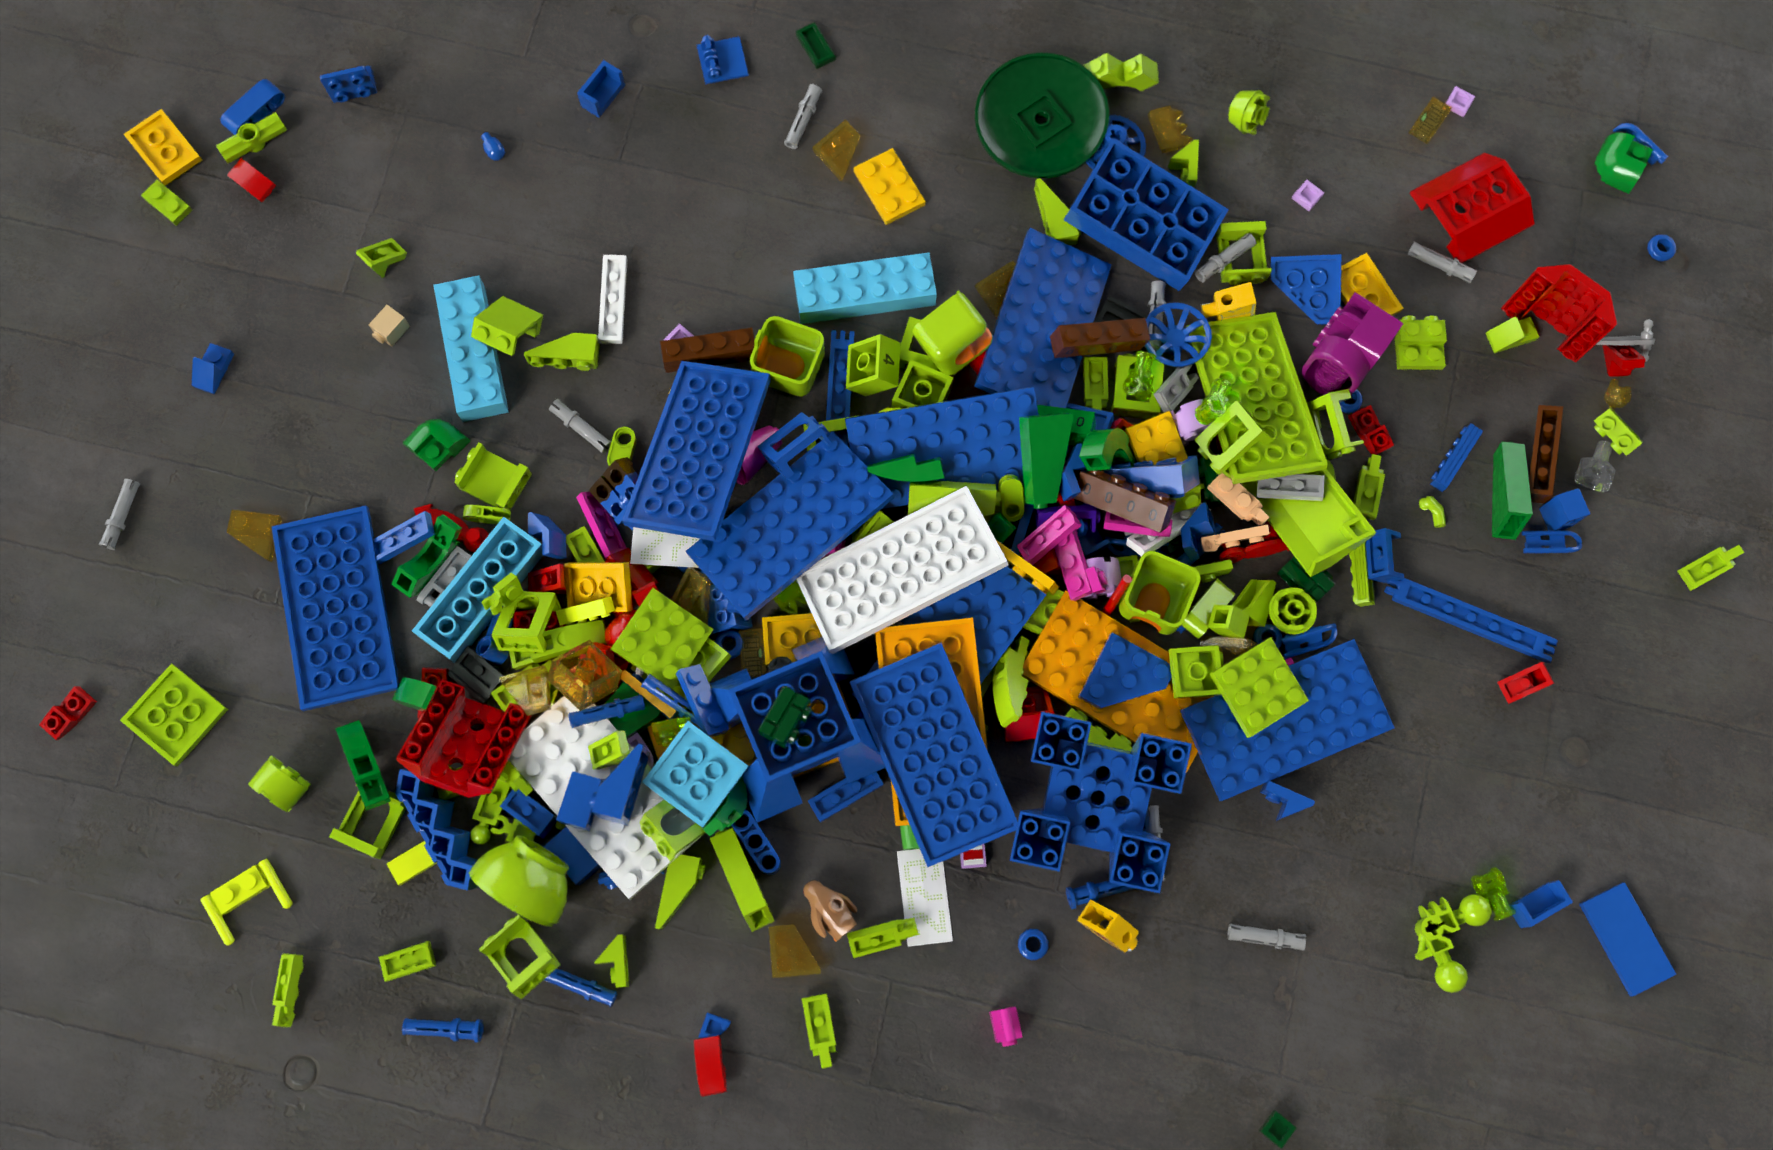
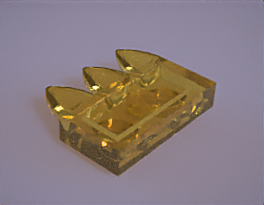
M1170 105L1151 110L1148 113L1162 154L1184 148L1193 139L1190 136L1181 135L1188 125L1176 122L1183 112L1178 109H1171Z

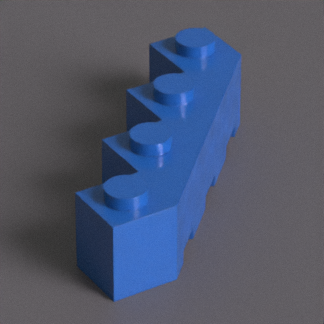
M406 768L400 769L395 794L399 801L403 802L409 812L407 816L416 832H420L426 843L424 846L433 863L437 862L443 875L441 877L445 884L467 891L480 888L469 876L472 866L478 860L467 857L471 832L450 827L454 802L433 797L434 785L422 782Z

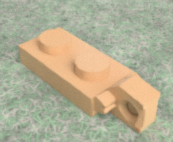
M1223 473L1218 475L1207 487L1241 520L1245 519L1247 522L1252 520L1258 526H1262L1269 519V516L1261 509L1263 505L1240 483L1233 484L1231 478H1228Z
M1268 525L1201 537L1200 540L1203 552H1215L1221 544H1225L1226 548L1239 546L1242 540L1249 539L1250 543L1264 541V536L1270 533Z

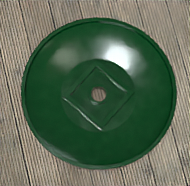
M1053 53L1022 55L998 67L983 84L975 106L976 131L986 152L1005 169L1030 178L1058 177L1083 166L1095 155L1103 143L1109 122L1107 97L1097 78L1077 61ZM1043 116L1047 119V122L1038 124L1035 119Z

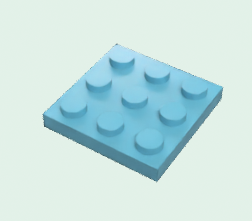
M687 721L642 783L704 828L748 769L749 765L690 721Z

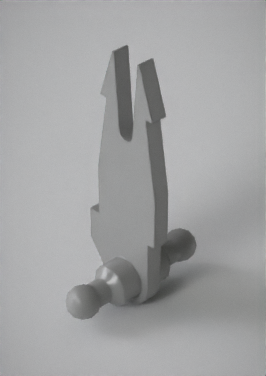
M1650 319L1644 321V331L1641 332V336L1603 337L1596 345H1639L1641 355L1646 359L1645 362H1647L1649 359L1648 352L1651 350L1652 344H1655V338H1653V332L1651 331L1653 321Z

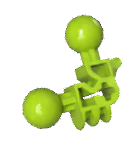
M1476 894L1463 898L1459 909L1453 911L1444 897L1440 898V905L1430 901L1428 903V910L1423 906L1418 907L1421 919L1415 924V932L1419 941L1418 952L1415 954V958L1421 961L1434 956L1438 965L1435 970V980L1438 986L1445 992H1459L1465 987L1468 977L1465 968L1457 961L1451 959L1448 950L1454 947L1451 940L1444 937L1443 933L1448 934L1461 930L1459 925L1463 923L1475 927L1482 926L1488 922L1492 914L1491 904L1484 897ZM1444 922L1443 925L1434 927L1430 932H1426L1425 928L1428 927V925H1436Z

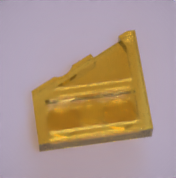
M845 119L815 144L812 151L842 181L859 142L860 135Z
M1013 260L974 286L996 319L998 318L1016 266Z
M232 510L227 533L267 561L272 562L275 546L271 526L280 525L282 518L279 515Z
M688 567L671 600L708 625L711 581L695 568Z
M1201 636L1200 646L1219 645V651L1229 650L1231 654L1238 655L1243 654L1258 644L1244 638Z
M545 665L499 677L504 688L527 716L551 710L548 670Z
M794 924L769 927L772 978L821 974L820 967Z

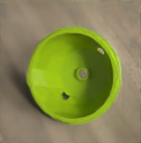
M517 835L513 842L497 846L486 852L477 860L469 872L473 882L484 892L512 911L538 924L553 926L554 923L559 922L564 912L568 891L565 874L569 866L557 855L526 837Z

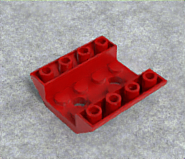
M1487 153L1467 161L1409 193L1421 211L1429 207L1432 209L1452 238L1446 248L1453 258L1458 259L1460 263L1476 257L1535 224L1531 196L1505 159ZM1492 186H1499L1503 193H1496ZM1455 205L1462 206L1465 209V213L1457 212Z
M1571 264L1537 267L1501 307L1508 317H1517L1518 320H1522L1531 310L1538 318L1551 324L1556 331L1565 334L1567 337L1557 350L1564 357L1573 360L1575 363L1617 325L1611 293Z
M441 679L426 710H423L396 760L422 782L466 797L489 794L493 791L533 714V710L510 703L504 713L503 710L465 698L463 686ZM474 724L484 725V728L479 731L471 729ZM453 763H460L463 765V767L457 771L451 770L449 768L450 765H452Z

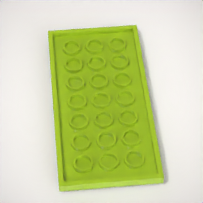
M1276 312L1208 322L1212 334L1211 344L1207 353L1195 364L1214 420L1237 400L1249 410L1273 439L1266 446L1258 441L1228 468L1232 483L1238 484L1326 470L1328 463ZM1204 327L1196 328L1189 336H1205ZM1191 342L1189 345L1194 347L1199 354L1203 349L1204 343ZM1238 416L1217 434L1223 453L1248 431V428Z

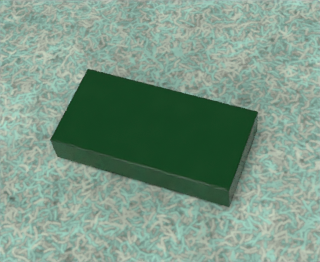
M815 22L796 31V37L816 70L836 60L835 54Z

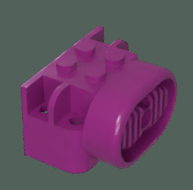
M1355 292L1343 309L1338 307L1313 343V346L1316 348L1302 367L1303 378L1312 389L1322 396L1349 389L1352 396L1404 323Z

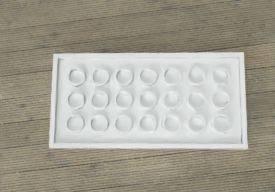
M965 486L819 560L796 580L829 652L834 654L1005 568L1009 564L968 487Z
M578 685L572 688L523 731L509 758L510 762L557 816L572 771L605 781L619 765L593 770L588 746L618 731L608 719L571 728L568 718L569 712L596 706ZM629 744V751L631 752L634 748ZM648 764L646 766L642 781L651 771V768L648 766ZM641 783L629 826L604 820L596 815L594 816L590 831L565 825L629 900L694 843L692 842L678 852L671 862L666 856L664 857L659 853L656 843L651 837H647L643 833L639 822L645 812L664 799L643 783ZM677 808L664 815L660 821L662 830L671 836L679 835L695 824L693 820Z

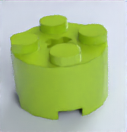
M271 755L248 785L258 794L261 793L268 798L269 802L278 808L289 812L305 794L311 783L301 777L300 773L290 766H284L279 759Z

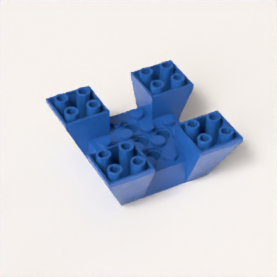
M823 637L792 649L796 662L753 680L746 668L709 684L729 729L743 723L757 757V760L742 775L746 785L747 800L757 823L803 804L792 777L801 772L838 758L848 783H852L886 768L866 720L851 719L836 683L855 676L848 656L844 649L834 654L830 653ZM783 686L808 698L811 701V706L809 707L811 709L818 703L826 707L824 712L820 714L812 711L806 723L801 721L797 728L800 731L798 738L793 745L789 743L786 748L761 736L758 731ZM803 736H809L812 739L811 744L807 747H802L798 744L799 739Z
M1041 711L1031 762L1051 766L1043 807L1020 810L1010 861L1060 872L1065 844H1076L1110 852V883L1160 893L1170 843L1143 831L1151 789L1156 788L1181 794L1192 744L1141 733L1131 751L1087 742L1092 722ZM1101 766L1108 767V774L1103 778L1097 777L1096 770ZM1071 785H1076L1079 787L1078 794L1073 797L1066 795L1067 788ZM1094 791H1102L1103 798L1100 801L1094 802L1090 799ZM1119 796L1127 797V803L1123 807L1115 805V800ZM1090 815L1098 817V822L1093 826L1085 824L1086 818Z

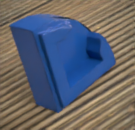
M707 1012L698 1037L719 1036L727 1030L731 1021Z

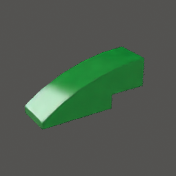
M915 453L870 464L867 467L868 472L897 481L919 482L945 478L940 457L917 462Z
M404 677L401 679L392 700L406 707H413L423 711L426 710L436 686Z

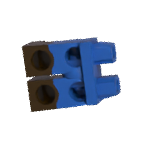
M628 457L614 460L603 473L604 476H601L589 489L590 493L607 512L615 518L614 520L618 525L623 524L622 519L638 479V474L632 468L633 463Z

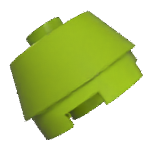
M1260 90L1240 91L1231 102L1228 114L1229 122L1243 134L1255 135L1257 133L1255 129L1258 125L1263 126L1267 119L1270 108L1266 107V102L1270 97L1263 94Z
M1285 588L1278 591L1272 597L1269 604V615L1273 624L1282 632L1301 634L1313 626L1317 616V607L1315 601L1303 589Z

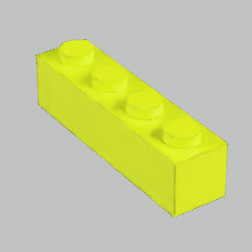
M610 596L557 610L556 614L560 625L566 624V626L575 624L576 621L578 623L587 622L586 619L588 618L590 621L598 619L600 615L601 618L610 616V612L615 611V607Z

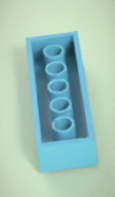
M930 253L793 271L800 324L936 306L937 293Z
M480 276L433 285L458 416L462 422L509 413L497 349L471 337L474 317L489 307L486 289Z
M503 517L414 627L412 632L455 663L466 647L472 646L491 622L492 612L490 608L488 610L484 609L482 601L486 597L491 596L494 593L493 587L510 573L516 575L521 584L528 573L531 572L543 557L542 544Z

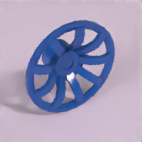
M1109 115L1108 128L1101 148L1086 164L1091 169H1094L1096 165L1094 162L1101 157L1112 138L1128 148L1127 144L1140 142L1141 148L1138 154L1144 157L1146 141L1140 128L1127 118ZM1112 120L1120 121L1125 124L1123 127L1120 125H1112ZM1129 127L1136 132L1137 137H1127Z
M1167 303L1155 308L1146 318L1148 328L1151 323L1162 332V334H1149V341L1159 340L1162 342V346L1157 352L1152 348L1149 341L1145 344L1147 351L1157 361L1173 367H1183L1196 363L1207 353L1212 339L1211 328L1205 316L1194 307L1183 303ZM1171 309L1183 310L1178 325L1174 324ZM1164 311L1168 327L1154 317ZM1190 312L1199 320L1185 329L1183 326ZM1204 327L1205 336H1189L1196 328ZM1202 342L1204 346L1198 354L1194 347L1188 343ZM1186 350L1193 358L1180 361V352ZM1164 352L1174 355V361L1168 360L1161 355Z

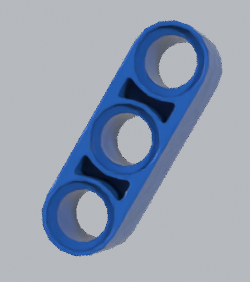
M263 79L227 109L221 116L220 122L233 135H236L243 124H255L271 115L283 104L285 94L268 79Z
M744 810L742 815L749 818L748 825L740 828L736 826L735 821L732 827L759 869L766 875L776 874L781 867L779 856L748 810ZM753 836H760L763 840L762 845L757 849L749 846V841ZM766 857H774L776 859V865L773 869L767 870L763 868L762 862Z

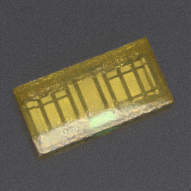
M1432 97L1409 133L1428 144L1452 108Z
M763 628L739 630L743 642L740 652L741 670L747 668L751 678L765 675Z

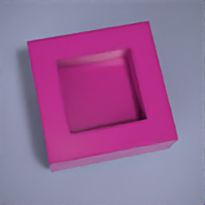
M1095 566L1085 569L1092 592L1095 594L1105 592L1104 585L1108 583L1104 571H1099V568Z

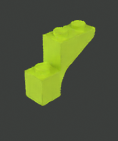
M1106 53L1083 65L1097 78L1103 89L1127 86L1143 91L1159 83L1157 63L1143 54L1122 62Z
M1251 579L1232 605L1213 606L1208 628L1223 638L1244 639L1247 626L1265 627L1269 613V604L1274 594L1276 582L1274 580Z

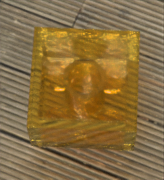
M588 640L553 659L547 680L581 711L616 691L622 670Z

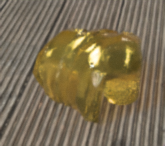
M1611 379L1604 394V400L1611 408H1623L1631 401L1632 397L1631 387L1618 386V380Z

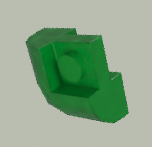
M1613 133L1605 139L1596 156L1594 165H1596L1597 172L1602 177L1601 181L1629 194L1644 171L1653 149L1633 141L1634 135Z
M430 419L420 424L402 443L419 459L423 460L434 471H437L451 456L455 458L470 442V439L452 424L441 419Z

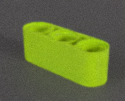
M1217 578L1188 612L1182 626L1199 639L1208 630L1213 606L1228 605L1235 596V593Z

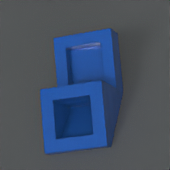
M1081 443L1074 446L1065 458L1059 488L1063 502L1073 499L1081 492L1075 474L1086 469L1079 457L1082 448Z
M1206 502L1196 509L1181 528L1183 549L1190 561L1200 559L1198 539L1216 534L1213 514Z
M533 512L528 513V534L534 538L542 539V555L556 559L566 558V534L549 517Z

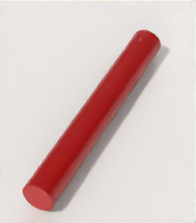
M1124 575L1103 608V613L1108 616L1112 614L1132 582L1131 576Z

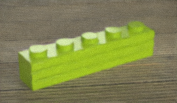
M1364 542L1349 553L1352 562L1350 570L1353 575L1351 582L1354 589L1353 602L1360 607L1375 605L1373 580L1368 579L1366 542Z

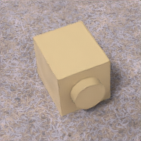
M388 305L369 324L374 332L372 336L381 344L386 342L390 346H393L410 327L406 319Z

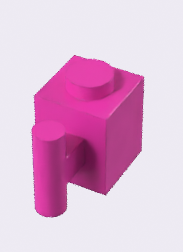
M1016 1006L990 1011L995 1042H1002L1003 1047L1018 1044L1017 1039L1023 1037Z

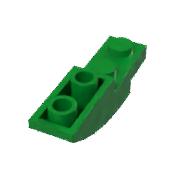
M360 720L335 728L366 811L391 802Z

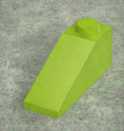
M1041 178L1036 179L1034 190L1046 235L1069 246L1077 244L1081 231L1063 220L1069 209Z
M681 854L668 865L655 925L656 929L663 930L697 886L698 879H703L705 865L702 864L701 858Z

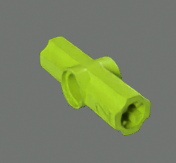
M275 112L255 124H243L236 135L216 145V147L229 164L250 151H261L264 149L267 141L282 134L287 129Z

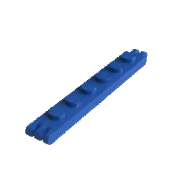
M836 330L831 331L826 421L850 417L851 391L846 389L848 345L854 343L855 331H850L849 339H845V331L841 330L840 339H836ZM847 430L834 432L848 446Z
M1406 578L1403 580H1389L1387 584L1396 587L1386 586L1384 590L1385 593L1393 596L1392 600L1394 602L1545 663H1551L1552 657L1544 653L1554 654L1555 649L1547 644L1557 646L1558 640Z

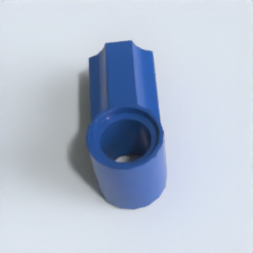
M500 613L492 616L486 636L481 638L476 646L477 655L495 665L504 663L509 655V651L498 650L491 635ZM513 618L511 619L508 628H512L514 623Z

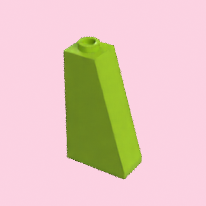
M935 480L910 482L908 515L965 486L968 487L982 515L995 514V506H1000L1001 493L997 492L996 484Z
M734 829L718 831L710 840L743 917L751 931H756L775 920Z

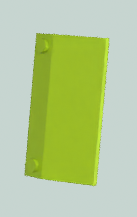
M1327 469L1302 473L1306 475H1325L1323 501L1257 498L1258 481L1240 483L1263 505L1261 509L1269 516L1267 521L1310 577L1331 567L1376 534L1370 523Z

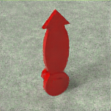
M433 504L413 508L415 515L423 511L431 513L433 527L437 517L442 514L462 527L457 541H463L466 548L472 553L476 552L489 535L485 529L480 527L469 529L464 521L449 512L431 509Z
M1282 539L1260 542L1246 548H1226L1225 544H1221L1224 551L1219 555L1220 561L1231 560L1233 564L1243 558H1258L1290 550Z

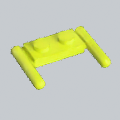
M268 858L260 861L257 865L252 866L200 899L225 945L233 944L235 939L222 916L270 886L284 909H288L293 905Z

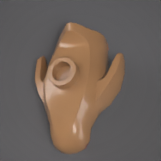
M816 880L810 881L804 886L803 892L811 907L812 925L821 937H826V930L833 937L834 941L837 942L857 925L850 912L856 913L857 908L848 897L833 891Z

